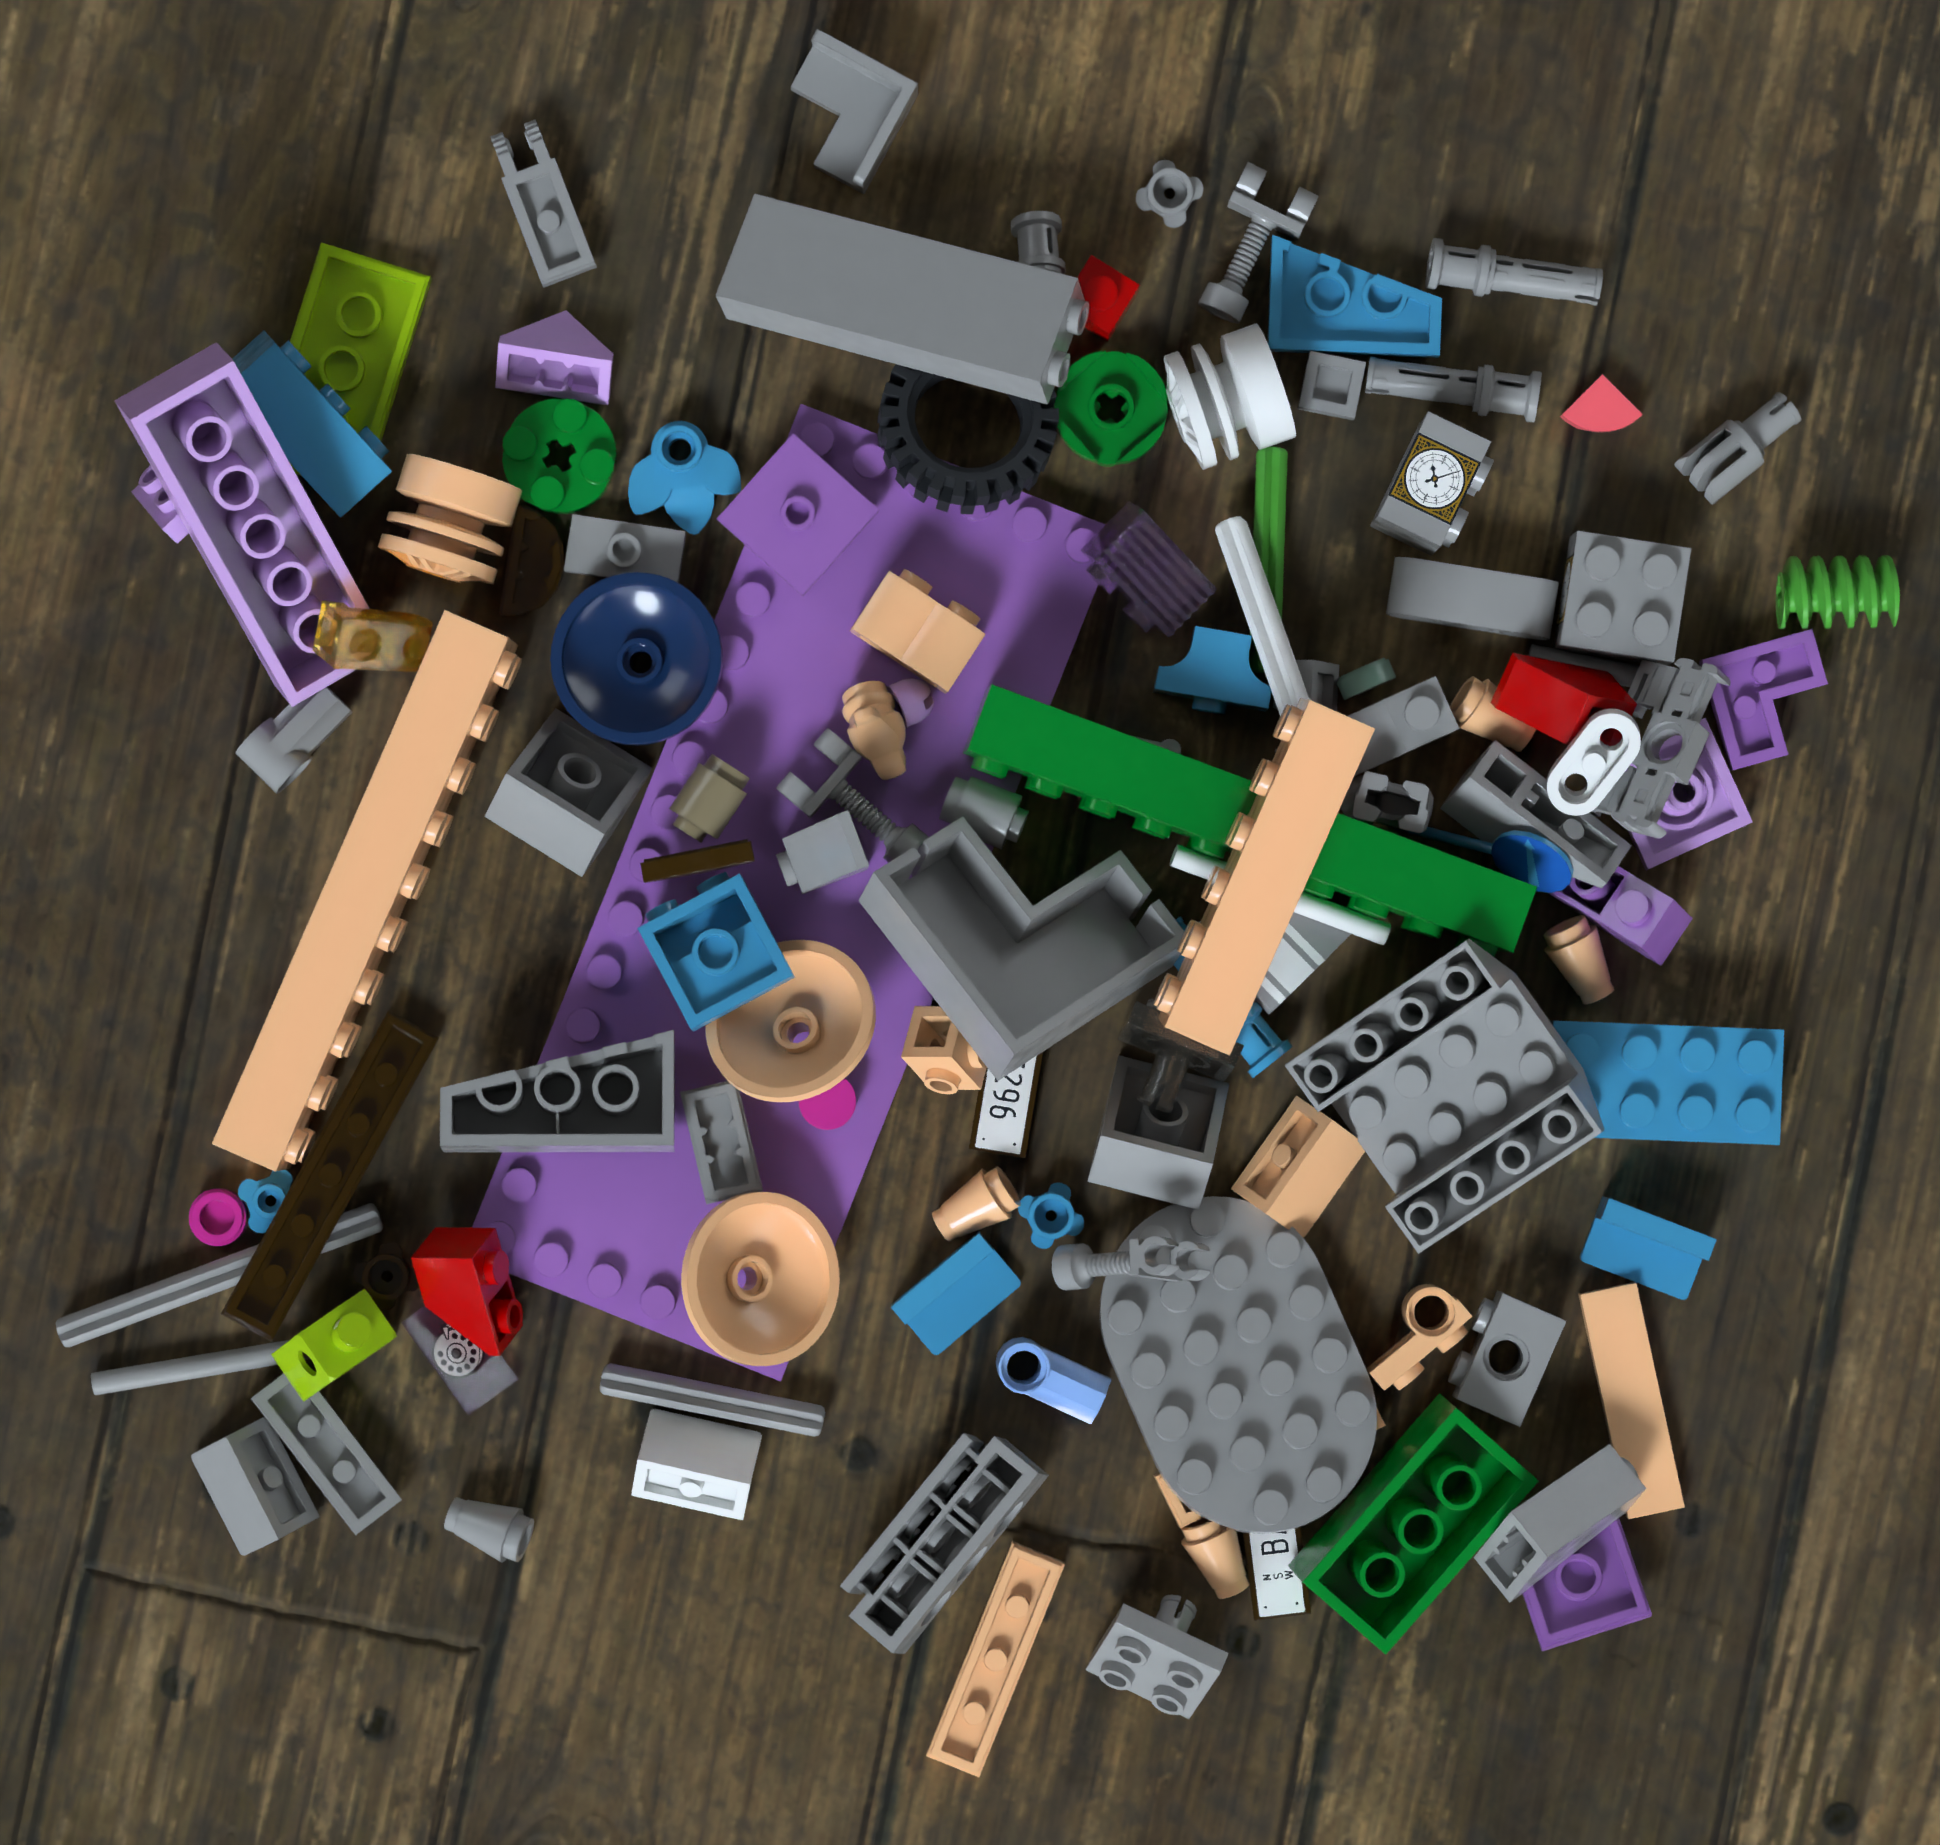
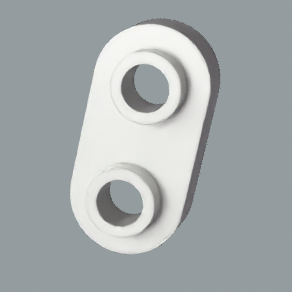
M1604 709L1595 713L1588 719L1556 760L1548 773L1547 793L1551 803L1559 811L1574 816L1584 815L1593 811L1634 761L1640 750L1641 738L1639 727L1632 716L1619 709ZM1608 728H1615L1621 732L1622 739L1617 745L1608 746L1601 741V733ZM1575 773L1583 775L1587 780L1586 786L1579 791L1570 790L1565 785V780L1569 775Z

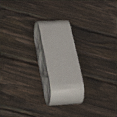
M1395 557L1386 614L1420 622L1528 639L1550 640L1559 583L1519 574L1417 558Z

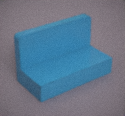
M1602 1196L1580 1253V1260L1649 1288L1685 1300L1689 1296L1702 1259L1709 1261L1717 1239Z
M978 1231L893 1302L891 1308L905 1325L908 1324L932 1354L939 1355L1019 1288L1021 1281L980 1231Z

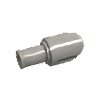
M1777 392L1771 400L1742 423L1736 420H1726L1680 457L1674 465L1683 476L1690 475V483L1698 491H1705L1704 497L1713 505L1763 465L1764 449L1793 425H1797L1801 421V416L1791 401L1785 406L1783 403L1787 401V397Z

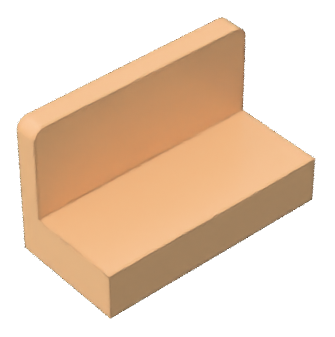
M1296 1095L1236 1180L1231 1190L1288 1230L1291 1227L1295 1228L1304 1238L1365 1153V1150L1358 1142V1138L1322 1112H1317L1313 1106Z

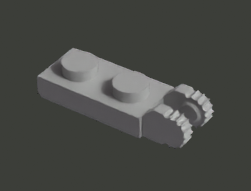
M535 119L524 124V134L530 149L534 150L539 163L537 165L517 171L513 160L514 153L509 140L504 137L503 132L491 136V140L505 175L501 179L542 286L545 288L597 268L557 161L555 158L551 159Z

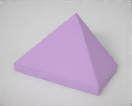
M565 310L500 336L495 388L608 405L611 390L613 353Z

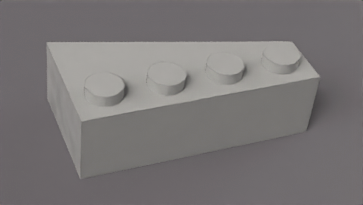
M674 1030L654 1034L652 1037L628 1043L622 1042L602 1047L603 1049L572 1057L566 1056L546 1061L543 1064L519 1070H510L440 1088L441 1149L443 1152H675Z

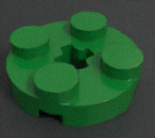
M1118 351L1093 352L1076 361L1069 368L1067 380L1063 386L1058 387L1054 403V409L1059 408L1057 429L1065 444L1084 460L1104 467L1127 464L1148 453L1160 439L1168 414L1166 388L1157 371L1141 357ZM1105 393L1109 398L1113 399L1121 395L1126 401L1121 408L1125 418L1118 423L1111 418L1106 419L1104 422L1101 421L1096 415L1101 409L1100 403L1097 401L1099 396Z
M548 399L531 405L516 417L503 438L502 463L509 484L522 490L520 498L523 501L543 511L571 514L590 507L606 493L615 473L617 446L610 428L596 411L575 399ZM555 441H558L562 447L572 444L575 448L576 453L569 457L572 467L567 471L562 472L557 465L547 468L544 463V458L550 455L548 446Z

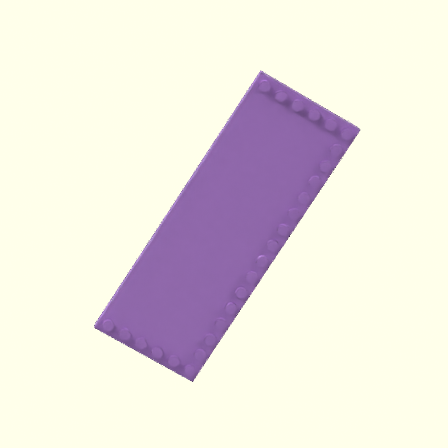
M803 404L799 407L787 439L794 433L879 509V512L804 596L799 594L744 545L714 620L720 634L723 649L722 674L717 691L708 708L696 722L680 734L666 740L537 1063L539 1065L549 1060L566 1056L572 1057L603 1049L602 1047L622 1042L628 1043L652 1037L654 1034L674 1030L675 1152H502L472 1226L473 1228H496L501 1248L509 1259V1274L725 1360L728 1359L716 1353L699 1336L689 1319L683 1300L681 1273L689 1240L702 1219L723 1201L706 1205L680 1092L727 1080L721 1074L710 1055L706 1041V1027L703 1026L694 1032L690 1029L646 946L638 927L648 922L645 915L653 908L673 899H676L677 903L681 905L698 896L699 893L696 887L709 878L723 872H727L729 878L740 873L777 943L789 940H811L828 944L848 955L864 973L875 999L876 1022L866 1053L854 1070L845 1077L852 1085L856 1095L855 1111L846 1124L832 1130L818 1129L804 1119L799 1108V1101H764L740 1091L763 1187L762 1192L779 1193L805 1205L822 1222L835 1247L907 1066L901 1055L914 1006H931L934 998L859 902L873 872L888 863L883 859L886 852V847L883 844L884 840L880 841L879 837H875V833L872 834L870 832L871 829L867 830L866 826L861 825L862 822L859 823L857 821L858 818L854 819L852 814L850 816L867 858L868 869L802 894L798 883L787 887L775 855L786 851L782 838L845 810L844 807H840V803L837 804L835 802L836 799L828 798L813 817L809 818L802 810L781 794L776 787L791 772L815 793L838 768L835 763L814 746L815 741L827 728L854 749L847 733L850 724L844 719L842 713L844 707L842 696L850 687L866 681H881L887 687L902 679L915 678L922 680L849 631L887 572L891 571L899 576L903 569H907L933 587L928 596L947 608L953 600L980 617L981 620L976 627L986 635L946 694L928 684L931 690L929 695L933 697L934 707L929 716L921 722L906 728V738L903 745L906 756V771L896 778L882 780L872 767L870 761L862 757V760L846 777L848 785L852 786V789L855 788L857 790L856 793L859 792L861 797H865V801L869 800V804H873L874 808L877 807L878 812L882 811L883 815L887 816V819L890 818L892 820L891 823H896L895 827H908L913 823L928 837L951 824L940 820L939 817L956 776L967 781L973 776L1016 793L1021 775L1008 771L1006 778L1003 777V779L987 775L970 768L974 758L962 754L985 690L993 684L1049 706L1051 705L1120 531L1025 492H1021L1020 498L1010 505L1006 499L1000 501L998 510L985 513L984 505L975 506L973 514H960L961 505L950 504L948 512L936 509L938 500L928 496L925 503H922L913 497L915 487L909 483L903 489L895 480L897 470L895 467L887 468L883 460L885 448L884 446L879 447L876 433ZM713 754L750 779L742 790L747 795L718 840L707 834L703 842L700 843L672 825L678 814L669 808L697 764L704 765L709 756ZM744 839L752 842L755 862L680 878L648 883L643 881L640 863H643L644 859ZM984 843L992 853L994 847ZM809 1032L799 1033L794 1038L793 1043L805 1040ZM743 1269L739 1271L737 1278L738 1285L741 1288L746 1283V1274ZM789 1361L772 1366H750L736 1362L733 1363L781 1382Z

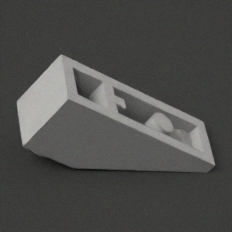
M1436 676L1348 716L1375 728L1354 777L1460 729Z
M1496 740L1465 771L1440 807L1441 810L1482 841L1493 843L1502 833L1513 830L1531 832L1548 839L1558 846L1570 859L1574 869L1573 878L1599 888H1603L1632 846L1591 813L1574 816L1559 811L1548 797L1547 779Z
M849 810L782 838L786 851L775 854L787 887L798 883L802 894L863 872L869 867Z

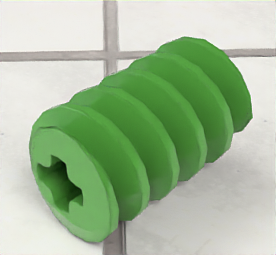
M1866 555L1856 557L1851 570L1845 557L1835 556L1830 563L1828 571L1823 558L1820 556L1811 557L1805 571L1801 560L1797 556H1790L1787 558L1782 572L1778 573L1776 582V617L1779 629H1785L1790 613H1796L1801 628L1808 629L1813 612H1819L1825 629L1831 628L1836 612H1842L1847 628H1854L1859 612H1865L1870 628H1877L1882 612H1888L1893 628L1896 626L1899 614L1900 587L1895 564L1889 555L1880 556L1874 570Z

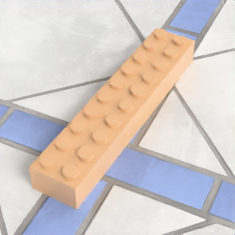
M444 610L212 1142L213 1145L275 1172L290 1169L292 1164L295 1165L297 1161L303 1163L316 1135L315 1131L308 1129L315 1111L327 1109L339 1082V1079L331 1076L338 1058L343 1056L348 1058L360 1035L362 1026L354 1023L360 1007L365 1004L372 1005L382 985L385 974L377 971L384 952L391 951L394 953L405 932L408 921L400 918L408 898L415 900L419 898L427 882L430 868L423 866L428 851L431 845L440 848L450 829L453 816L445 812L454 792L463 795L471 781L476 768V763L469 760L477 739L483 742L488 740L495 726L499 711L494 709L492 705L500 687L507 690L510 689L520 668L522 658L517 657V654H515L518 645L509 637Z

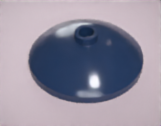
M641 572L623 573L605 578L591 585L568 606L553 636L550 656L551 673L561 702L572 717L584 728L603 739L615 743L648 745L680 734L696 722L705 712L720 683L723 649L720 634L713 617L705 605L690 590L660 575ZM641 653H648L652 658V666L645 673H637L633 668L635 657Z

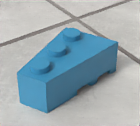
M263 330L232 358L288 461L340 518L392 472L382 460L390 451L367 426L359 433L355 431L343 417L351 408L328 383L320 390L315 387L304 374L312 366L289 340L279 347Z

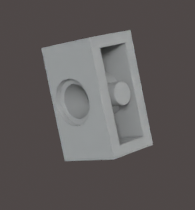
M1498 1290L1493 1301L1484 1298L1471 1326L1472 1330L1479 1332L1470 1354L1463 1350L1459 1353L1448 1379V1382L1456 1385L1452 1396L1520 1427L1566 1321ZM1499 1341H1512L1518 1349L1516 1364L1507 1371L1499 1372L1493 1370L1488 1358L1490 1349Z

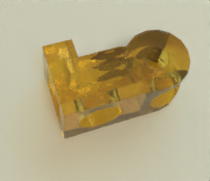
M322 601L312 651L334 669L417 672L429 647L433 623L425 617L407 612H383L382 610L351 608L343 602Z

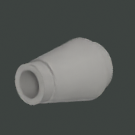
M458 1497L450 1505L444 1523L445 1530L453 1532L456 1536L501 1563L505 1562L506 1559L515 1562L521 1560L529 1545L534 1528V1519L524 1516L522 1508L464 1500Z

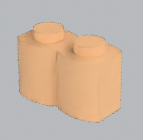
M903 569L899 576L888 571L849 631L946 694L986 635L976 627L981 618L953 600L947 608L928 596L933 587L909 570Z

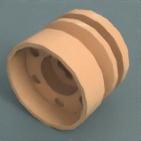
M407 454L396 490L405 497L419 503L416 514L389 511L386 520L410 530L408 539L382 533L378 548L391 553L405 563L406 566L433 576L461 583V581H479L494 584L497 570L475 561V554L477 551L502 557L504 548L497 542L483 536L482 532L485 525L512 526L522 490L501 480L463 467L416 454Z

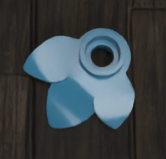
M686 421L670 422L661 427L655 434L651 445V455L642 459L632 469L628 487L629 504L635 515L649 513L664 505L666 512L680 528L689 534L696 535L700 533L711 518L715 494L733 495L741 491L740 471L737 463L727 451L708 445L705 435L697 426ZM677 440L687 441L691 446L689 457L682 461L674 460L669 453L670 446Z

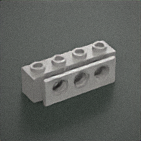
M963 1433L840 1585L848 1593L865 1594L849 1617L891 1653L905 1654L1049 1476L1006 1439L994 1436L980 1453L978 1450L984 1443L976 1436ZM976 1463L979 1464L948 1501L947 1498L957 1487L954 1482L964 1470L969 1472ZM941 1508V1512L912 1546L911 1543L921 1532L918 1526L928 1515L933 1517L938 1509ZM905 1553L906 1555L876 1590L875 1587L885 1576L882 1573L884 1568L892 1559L897 1561Z

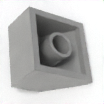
M555 708L505 774L485 817L582 877L610 839L648 778L652 768L608 740L593 734L576 720Z
M1119 1055L1087 1182L1199 1210L1214 1162L1229 1083Z

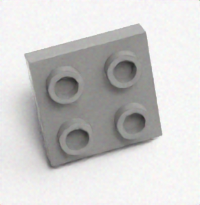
M1164 1596L1161 1600L1156 1619L1123 1603L1094 1649L1086 1671L1099 1676L1101 1681L1111 1688L1128 1690L1151 1701L1158 1710L1164 1713L1181 1715L1190 1719L1221 1673L1229 1653L1187 1634L1190 1624L1196 1616L1197 1609L1191 1601L1186 1600L1182 1611L1178 1612L1175 1618L1174 1614L1182 1598L1181 1596Z

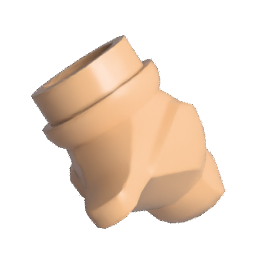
M866 681L850 687L842 696L844 704L842 713L844 719L850 724L847 733L855 751L870 761L872 767L882 780L893 779L902 775L906 771V756L903 750L906 727L901 714L894 710L895 700L893 695L888 692L885 683L881 681Z

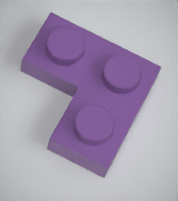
M1812 629L1699 661L1701 667L1704 663L1716 666L1729 677L1731 682L1730 686L1717 683L1710 698L1730 771L1788 755L1773 700L1828 684Z

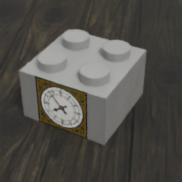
M1428 411L1418 424L1370 527L1430 556L1441 545L1449 548L1456 541L1469 514L1468 511L1460 508L1466 493L1474 497L1476 492L1481 489L1494 462L1493 459L1485 456L1491 441Z
M1576 531L1569 538L1553 648L1639 663L1642 660L1662 665L1673 663L1675 660L1691 548Z

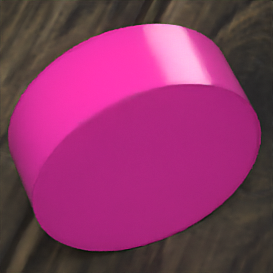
M845 1078L831 1089L814 1097L799 1101V1108L804 1119L812 1126L822 1130H832L846 1124L852 1117L856 1107L855 1091Z
M216 1188L203 1192L194 1200L189 1211V1225L192 1232L200 1241L211 1246H223L236 1241L244 1233L248 1224L249 1216L245 1202L239 1198L237 1193L229 1189Z

